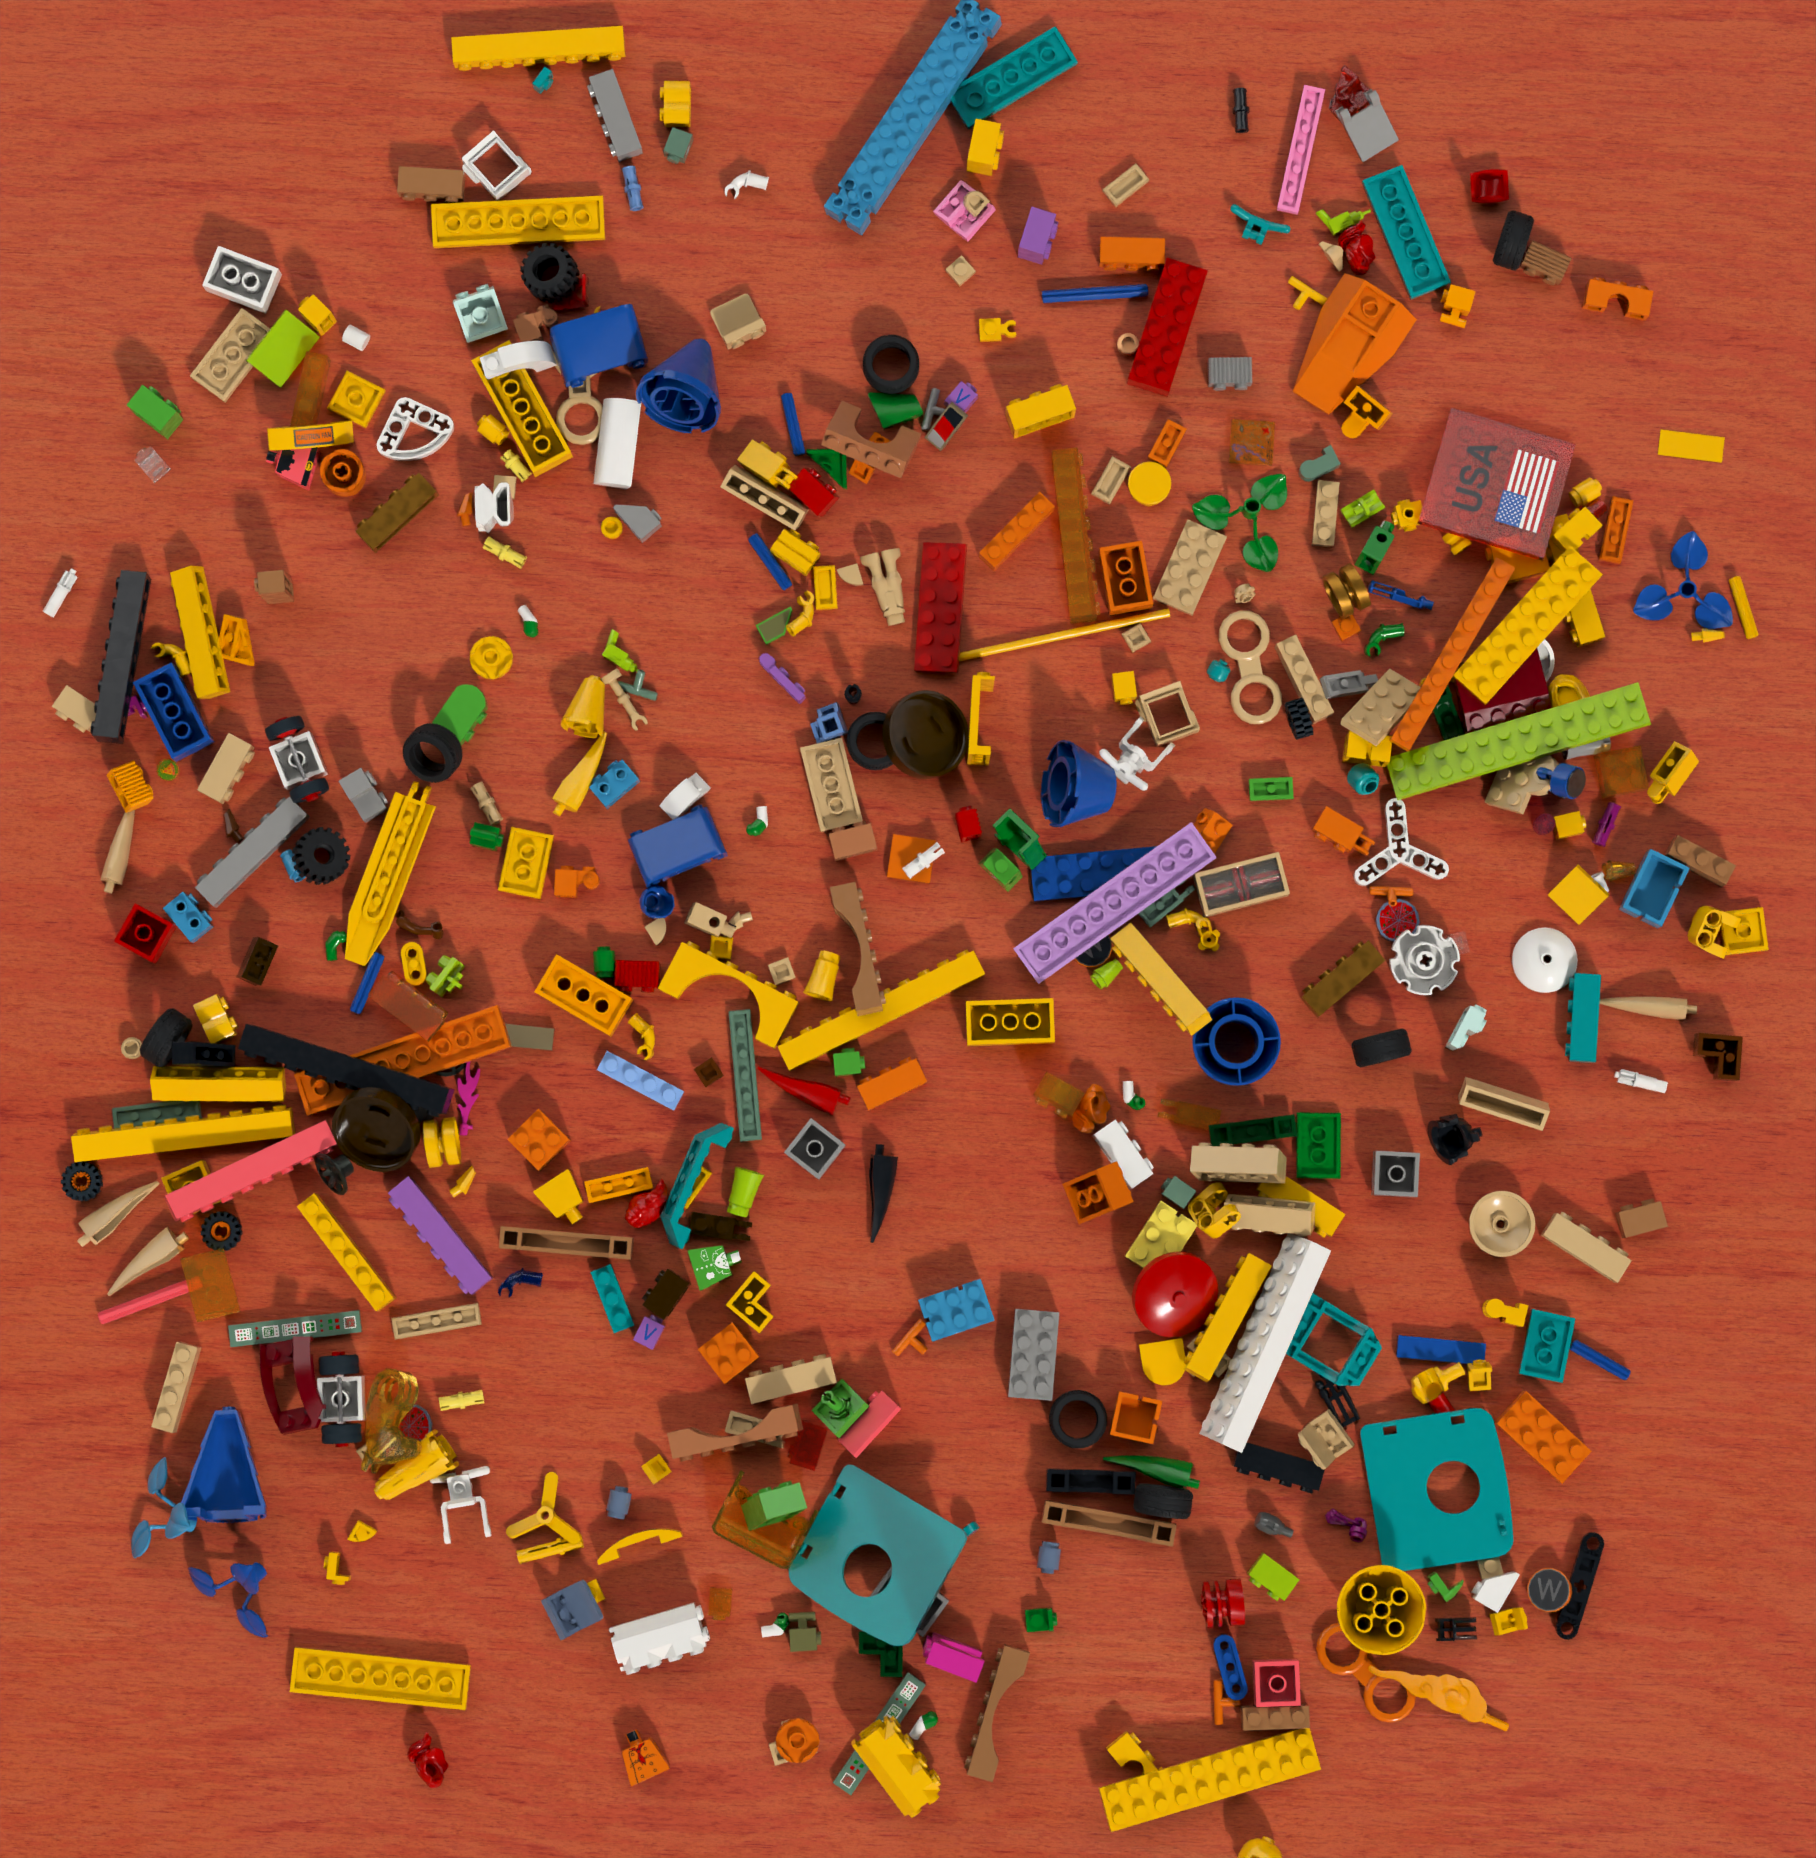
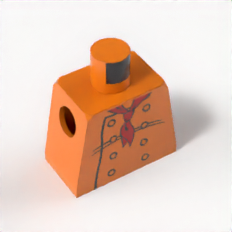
M637 1729L625 1734L630 1746L622 1750V1755L631 1787L670 1769V1763L652 1737L642 1740Z

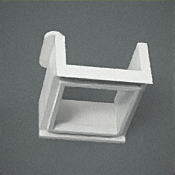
M494 130L462 157L463 171L474 183L480 182L496 201H500L532 172L520 156H516ZM497 143L518 168L494 187L473 163Z

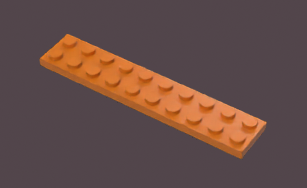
M495 1005L349 1056L422 1078L512 1047L500 1006ZM305 1071L294 1074L307 1116L339 1106L347 1095L355 1091L345 1088L346 1083L340 1081L337 1084L324 1081L325 1077L321 1075L314 1078L305 1075Z

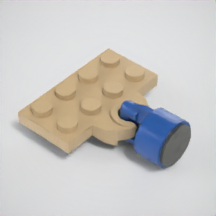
M1548 755L1498 770L1485 803L1523 815L1531 795L1548 794L1550 789L1555 795L1569 799L1577 798L1585 787L1586 776L1581 767L1566 763L1559 764L1555 758Z

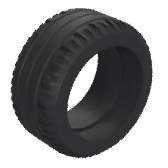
M1513 210L1508 212L1493 257L1495 265L1511 270L1519 268L1533 227L1534 219L1532 216Z
M898 335L878 337L869 344L863 356V372L866 380L874 389L883 393L893 394L906 390L914 383L919 372V356L916 348L906 338ZM896 348L907 355L910 364L909 370L902 378L888 381L880 378L874 372L873 359L881 350Z
M865 713L859 716L848 730L847 747L849 754L858 765L865 769L882 770L893 765L888 755L880 759H871L864 756L857 746V736L860 730L872 723L883 725L886 717L885 713Z
M427 723L417 727L406 739L402 752L408 769L421 780L431 783L442 782L448 779L459 767L463 757L462 746L455 734L444 726L434 723ZM420 742L430 743L437 747L444 756L445 764H439L427 758L421 749Z
M176 1009L166 1010L145 1037L140 1047L141 1056L157 1067L167 1065L172 1059V1042H185L192 1029V1021Z
M1402 1028L1353 1041L1351 1047L1356 1065L1361 1068L1410 1055L1412 1048L1410 1047L1407 1031Z
M1072 1390L1059 1396L1053 1403L1049 1413V1425L1055 1438L1062 1444L1071 1448H1086L1095 1444L1104 1434L1107 1426V1413L1104 1405L1095 1395L1083 1390ZM1071 1401H1085L1093 1407L1096 1413L1097 1422L1094 1430L1083 1438L1068 1436L1062 1430L1059 1423L1062 1408Z
M1140 1483L1136 1486L1133 1504L1136 1512L1174 1519H1187L1190 1517L1193 1494L1190 1490Z

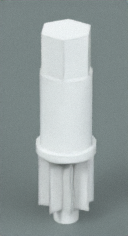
M72 568L69 572L65 570L43 610L44 613L54 618L77 579L75 575L77 571Z
M1621 1069L1620 1072L1616 1071L1614 1078H1618V1083L1632 1087L1636 1086L1665 1093L1668 1082L1645 1076L1638 1072Z

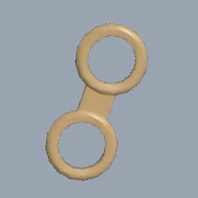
M557 363V365L555 366V368H556V369L558 370V372L561 374L560 369H559V366H558V363ZM595 374L587 376L586 380L583 381L584 384L579 387L572 388L569 386V398L561 404L557 411V427L564 439L573 444L585 445L593 443L599 438L603 405L599 400L591 396L590 378ZM580 403L592 406L599 417L595 430L584 436L571 433L565 424V416L568 410Z
M1239 610L1229 614L1222 621L1219 628L1221 648L1229 657L1237 660L1241 678L1234 685L1231 692V706L1234 713L1242 721L1249 724H1264L1271 721L1278 714L1282 705V694L1279 686L1272 678L1263 675L1259 657L1268 646L1270 631L1260 615L1251 611ZM1240 619L1254 622L1261 632L1259 645L1249 652L1235 650L1227 639L1229 627ZM1251 683L1266 685L1273 695L1271 709L1260 716L1247 713L1240 704L1242 689Z

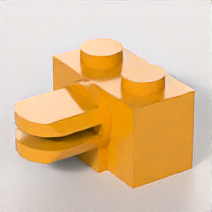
M1357 385L1343 402L1353 411L1343 422L1341 429L1345 436L1357 438L1369 424L1380 430L1393 413Z

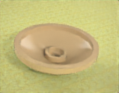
M1496 1191L1483 1196L1474 1205L1469 1218V1230L1474 1242L1481 1250L1493 1256L1507 1257L1521 1252L1530 1243L1535 1232V1217L1530 1205L1522 1197L1508 1191ZM1498 1220L1503 1221L1504 1226L1502 1228L1497 1227L1496 1223Z

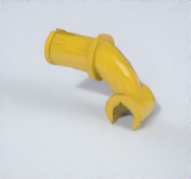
M810 591L804 592L807 601H804L801 595L797 597V603L803 607L804 611L799 614V617L786 625L788 633L793 637L804 628L812 626L814 595Z
M155 643L152 645L151 649L157 647L162 649L161 653L155 655V657L171 655V659L175 660L181 677L191 673L189 660L186 655L187 651L172 644Z
M1184 908V911L1166 915L1170 929L1182 924L1189 923L1190 925L1195 923L1197 931L1201 936L1202 926L1208 927L1210 933L1212 931L1211 922L1208 918L1187 908Z
M635 1013L628 1021V1024L641 1034V1038L644 1039V1045L638 1048L637 1054H641L644 1049H647L648 1055L644 1060H649L654 1055V1026H650L638 1013Z

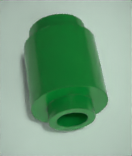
M608 946L597 947V951L593 952L594 973H596V977L613 978L615 972V951L610 950Z

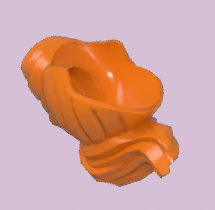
M1096 1084L1090 1085L1083 1098H1081L1080 1109L1075 1111L1072 1116L1073 1126L1082 1133H1091L1095 1129V1123L1103 1124L1106 1122L1107 1113L1111 1105L1106 1098L1103 1087Z

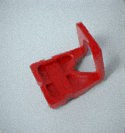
M582 273V278H578V284H574L576 289L574 292H569L570 296L568 298L564 296L562 297L563 301L560 302L556 299L554 300V311L574 310L589 306V299L586 293V285L589 284V278L585 273ZM581 287H582V299H580V298L575 294L576 291H577L579 288H581Z

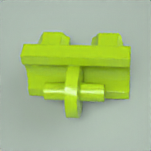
M1373 489L1340 511L1350 527L1353 528L1385 509V506Z
M443 955L438 961V965L443 968L439 976L431 972L425 979L430 985V989L443 997L446 991L451 993L455 986L462 989L463 985L458 982L463 977L461 971L465 967L454 957L450 958Z

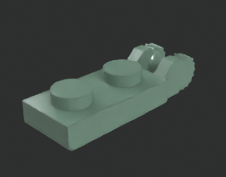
M1193 885L1189 886L1181 895L1173 888L1138 913V915L1151 928L1182 903L1183 899L1196 888Z

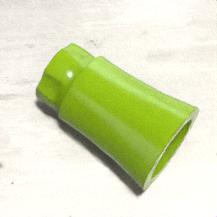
M735 1166L727 1212L742 1217L748 1216L749 1209L752 1208L764 1174Z

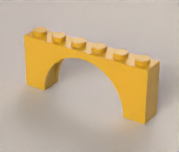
M690 941L687 944L682 942L658 989L679 999L681 994L692 983L701 978L712 975H725L738 979L753 992L759 1005L760 1024L755 1039L775 1049L799 1004L795 1000L797 996L788 991H785L784 994L777 991V986L768 981H765L764 984L757 981L758 976L749 971H746L745 974L738 971L739 966L729 961L726 964L718 961V955L707 951L705 954L699 951L700 946Z

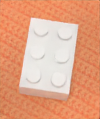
M218 246L202 286L207 292L266 314L282 274L276 267Z
M1115 1119L1092 1137L1110 1163L1118 1162L1127 1187L1132 1189L1153 1174L1151 1170L1154 1167L1147 1157L1143 1159L1139 1154L1141 1148L1134 1139L1130 1141L1126 1135L1129 1131L1122 1121L1118 1123Z

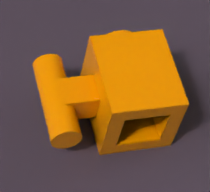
M1452 284L1448 290L1444 289L1441 297V302L1444 303L1443 310L1450 311L1451 313L1450 315L1442 313L1440 321L1465 328L1467 320L1459 318V315L1468 316L1476 291Z

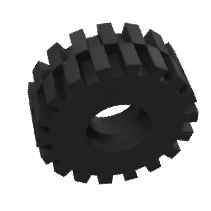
M319 827L316 830H310L297 840L296 846L292 850V853H295L292 857V862H296L294 866L295 871L299 869L301 871L299 876L301 878L306 876V881L309 883L315 881V885H320L321 883L323 885L328 884L341 876L349 866L347 861L350 860L351 855H347V852L350 848L349 846H344L345 838L341 840L338 838L340 833L337 831L334 834L331 833V828L323 830V827ZM317 848L327 850L329 853V861L327 863L321 864L315 859L314 851Z

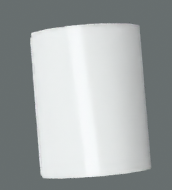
M351 324L346 328L342 336V341L360 351L366 348L370 340L369 334Z

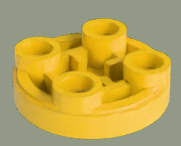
M1143 462L1131 471L1128 479V489L1133 499L1145 506L1156 505L1168 496L1171 489V477L1166 468L1161 464Z

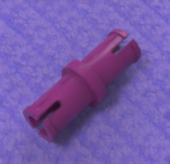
M1608 802L1602 819L1598 821L1599 827L1592 843L1605 847L1611 830L1615 828L1614 822L1621 806Z

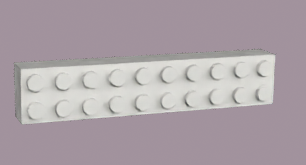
M1291 1233L1287 1234L1282 1242V1248L1278 1257L1273 1263L1271 1273L1264 1283L1263 1291L1256 1301L1251 1318L1246 1324L1244 1334L1238 1342L1236 1352L1229 1362L1224 1379L1220 1382V1388L1211 1403V1408L1202 1423L1199 1434L1236 1451L1243 1452L1331 1250Z

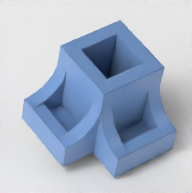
M837 702L817 709V721L810 724L817 743L830 741L848 734L847 726Z

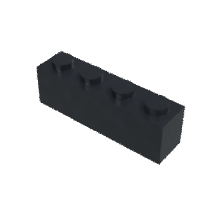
M1246 1443L1242 1453L1236 1451L1232 1465L1237 1467L1236 1472L1249 1475L1250 1471L1258 1473L1257 1478L1270 1481L1271 1477L1279 1479V1484L1291 1487L1293 1483L1301 1486V1491L1313 1493V1490L1319 1491L1325 1469L1323 1470L1321 1467H1318L1313 1461L1251 1443Z

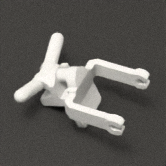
M1140 716L1119 742V748L1123 752L1118 761L1106 749H1101L1099 755L1114 769L1116 777L1124 784L1130 782L1145 791L1148 789V784L1135 774L1137 772L1141 773L1144 769L1146 771H1153L1161 760L1172 751L1175 744L1171 742L1154 762L1148 760L1146 753L1141 748L1133 744L1130 745L1127 742L1144 721Z
M488 1466L462 1471L461 1475H456V1472L442 1474L430 1480L433 1484L448 1483L450 1501L443 1502L441 1506L444 1527L443 1536L446 1544L451 1543L447 1509L474 1505L477 1502L481 1504L485 1537L492 1536L486 1501L481 1496L473 1497L472 1483L470 1482L472 1478L489 1474L490 1468Z

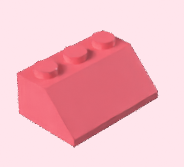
M883 1390L880 1393L875 1391L867 1399L870 1403L869 1407L837 1439L856 1458L901 1410V1407Z

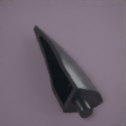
M876 1144L875 1155L871 1154L869 1180L872 1201L870 1243L874 1242L884 1220L897 1171L898 1157L884 1156V1145Z

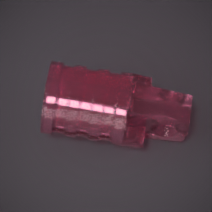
M1541 814L1533 821V829L1539 835H1546L1555 827V819L1550 814Z

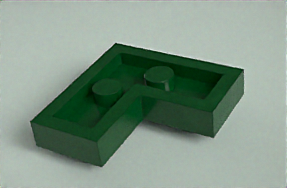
M859 1631V1654H881L880 1677H902L903 1646L890 1645L864 1631Z

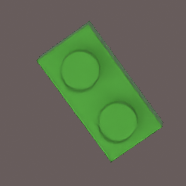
M1293 777L1248 780L1249 801L1294 799Z

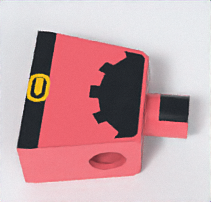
M318 447L281 450L280 453L269 450L266 462L277 465L275 469L277 476L306 490H310L321 451Z

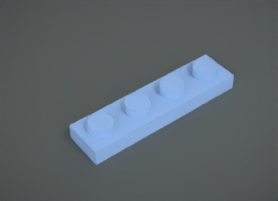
M609 1051L605 1053L597 1068L601 1073L673 1111L684 1094L683 1090Z

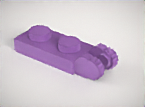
M763 653L759 656L760 665L798 704H801L806 699L803 694L805 692L804 688L798 682L793 684L788 679L790 677L789 673L783 667L778 669L775 666V659L768 653Z

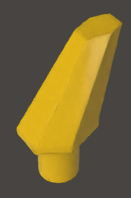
M1702 629V632H1693L1691 636L1692 641L1703 640L1704 643L1725 638L1724 631Z
M473 1166L456 1181L458 1185L449 1190L453 1197H456L461 1192L467 1194L476 1174Z

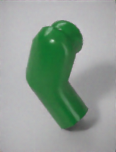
M334 931L326 940L327 961L338 960L337 946L340 943L346 942L347 939L344 931Z

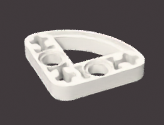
M400 398L396 402L377 441V449L382 456L398 461H412L427 457L439 450L448 441L454 431V423L445 414L410 398ZM409 403V408L414 411L416 410L414 418H412L413 413L408 410L402 413L400 406ZM427 411L431 414L428 422H421L419 420L421 412ZM435 416H438L437 421L440 423L448 421L449 429L445 428L441 431L440 425L434 423ZM396 421L402 424V429L398 433L390 430L391 424ZM410 422L438 434L434 440L423 447L413 450H397ZM388 433L392 437L397 438V440L395 441L392 438L390 441L392 449H387L385 452L381 445L383 443L387 444L389 437L386 434Z

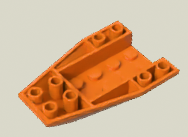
M1344 273L1321 308L1293 393L1329 415L1346 400L1357 385L1361 386L1393 357L1417 319L1402 303L1368 281Z

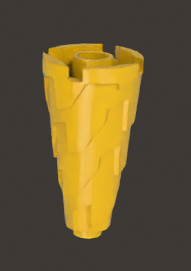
M435 1429L426 1434L424 1439L417 1443L394 1467L378 1479L379 1481L375 1483L376 1487L374 1488L377 1497L390 1500L408 1489L417 1487L458 1467L459 1462L455 1461L453 1463L452 1461L457 1456L442 1434L436 1437L435 1435L438 1431Z

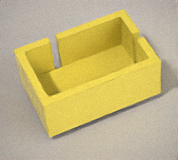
M1159 1201L1124 1257L1144 1268L1153 1259L1163 1254L1181 1252L1197 1225L1182 1214L1177 1217L1176 1213L1178 1211Z

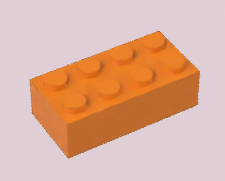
M1522 1390L1494 1421V1424L1561 1484L1592 1452L1527 1391Z

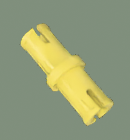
M490 536L486 539L485 545H483L484 550L495 554L501 561L506 560L519 569L526 562L527 556L511 549L510 545H504Z
M483 1390L469 1393L458 1392L456 1395L439 1397L441 1411L453 1408L465 1409L466 1406L485 1403Z

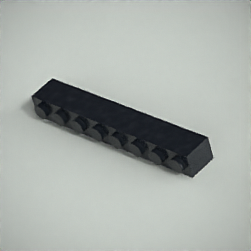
M121 570L120 577H117L116 589L118 591L117 597H114L112 602L114 614L113 618L109 620L110 637L105 642L107 654L101 666L103 677L98 683L99 700L95 702L94 712L96 717L95 721L91 723V734L97 742L123 744L152 580L147 572Z

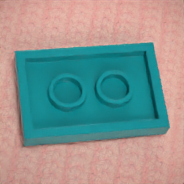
M1531 1309L1518 1374L1563 1383L1576 1318Z

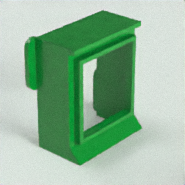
M1011 809L1006 811L992 825L997 832L994 835L1002 846L1008 847L1031 870L1047 856L1038 842L1039 835Z

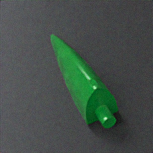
M1122 1455L1103 1457L1104 1461L1136 1470L1165 1485L1187 1489V1486L1195 1489L1199 1487L1200 1480L1190 1478L1193 1463L1157 1456Z

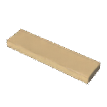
M479 1303L391 1318L395 1340L482 1325Z

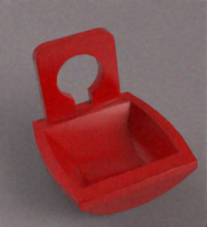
M1490 169L1470 173L1472 202L1497 203L1509 200L1508 170Z

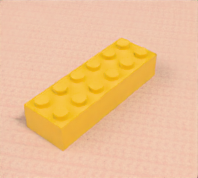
M508 340L471 361L533 475L537 477L571 459L573 456L526 369L514 370L491 379L485 377L480 357L498 351L497 348L510 345L511 342Z

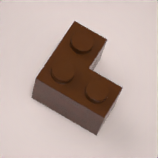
M1708 1033L1694 1034L1693 1056L1714 1058L1713 1080L1739 1081L1743 1037Z

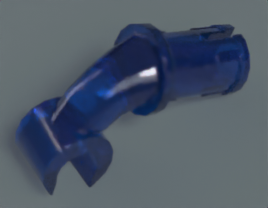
M524 1268L512 1273L500 1284L498 1288L499 1296H501V1290L507 1287L510 1291L509 1297L512 1296L513 1287L517 1283L519 1285L525 1283L541 1287L543 1273L526 1271Z

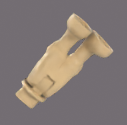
M900 548L881 551L887 572L886 577L882 573L878 552L860 557L862 565L869 567L872 573V588L875 590L879 605L884 613L883 617L887 618L888 626L905 622L903 615L905 609H903L902 578L896 568V560L901 556Z

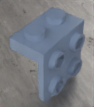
M580 1580L541 1600L560 1640L603 1619L601 1609L585 1580Z

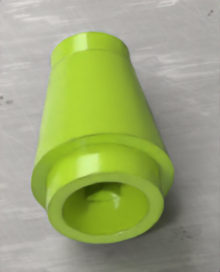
M1114 959L1094 970L1090 978L1099 989L1107 988L1123 969V966L1117 959Z

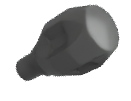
M1259 1512L1255 1518V1527L1269 1535L1282 1534L1289 1538L1293 1535L1294 1530L1286 1527L1274 1515Z

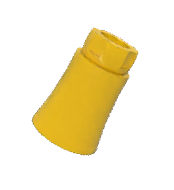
M825 950L820 951L809 982L803 991L804 994L824 1001L833 1000L840 955Z

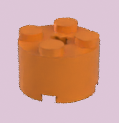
M338 449L327 455L321 462V479L333 494L341 497L354 496L364 486L366 470L355 453L345 449ZM345 469L347 471V475H343V477H341L339 475V472H343Z

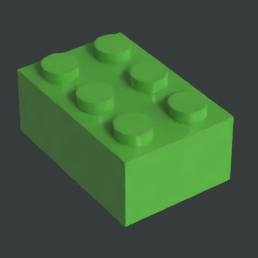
M791 1481L781 1483L778 1487L773 1488V1490L771 1487L758 1490L757 1493L746 1498L747 1502L741 1505L749 1531L788 1520L807 1509L800 1482L792 1484Z

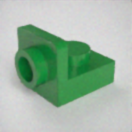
M1051 1607L1025 1609L1027 1632L1054 1631L1053 1626H1057V1613L1052 1612Z

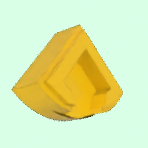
M358 1520L347 1540L363 1542L372 1538L378 1530Z

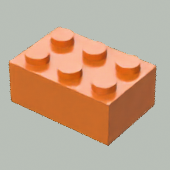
M1142 541L1099 548L1098 554L1109 615L1152 608L1153 599Z
M1117 1161L1062 1184L1078 1224L1134 1202Z

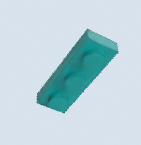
M612 1264L592 1271V1278L613 1333L635 1326Z

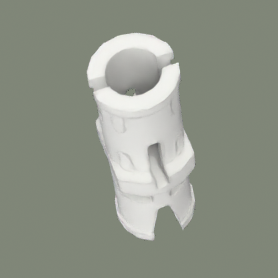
M936 842L924 853L920 852L917 854V858L902 868L910 879L925 867L929 868L931 862L945 854L942 848L934 853L940 847L939 843Z

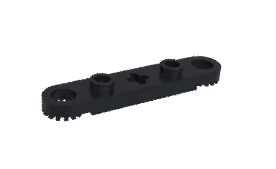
M1594 1532L1585 1534L1581 1540L1569 1579L1572 1586V1595L1569 1603L1560 1610L1555 1625L1557 1635L1566 1640L1573 1639L1578 1633L1604 1548L1603 1538ZM1592 1537L1597 1538L1599 1542L1598 1547L1594 1550H1590L1587 1547V1541ZM1580 1580H1583V1584L1586 1587L1577 1592L1574 1583H1579ZM1565 1622H1570L1573 1630L1570 1634L1565 1635L1561 1631V1626Z

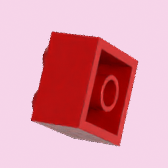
M135 903L114 942L156 964L177 926Z

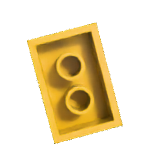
M1057 384L1050 387L1048 392L1041 393V391L1030 394L1028 399L1021 401V398L1010 401L1009 405L1006 406L1005 416L1013 438L1015 439L1075 418L1076 407L1068 385L1062 386V384Z

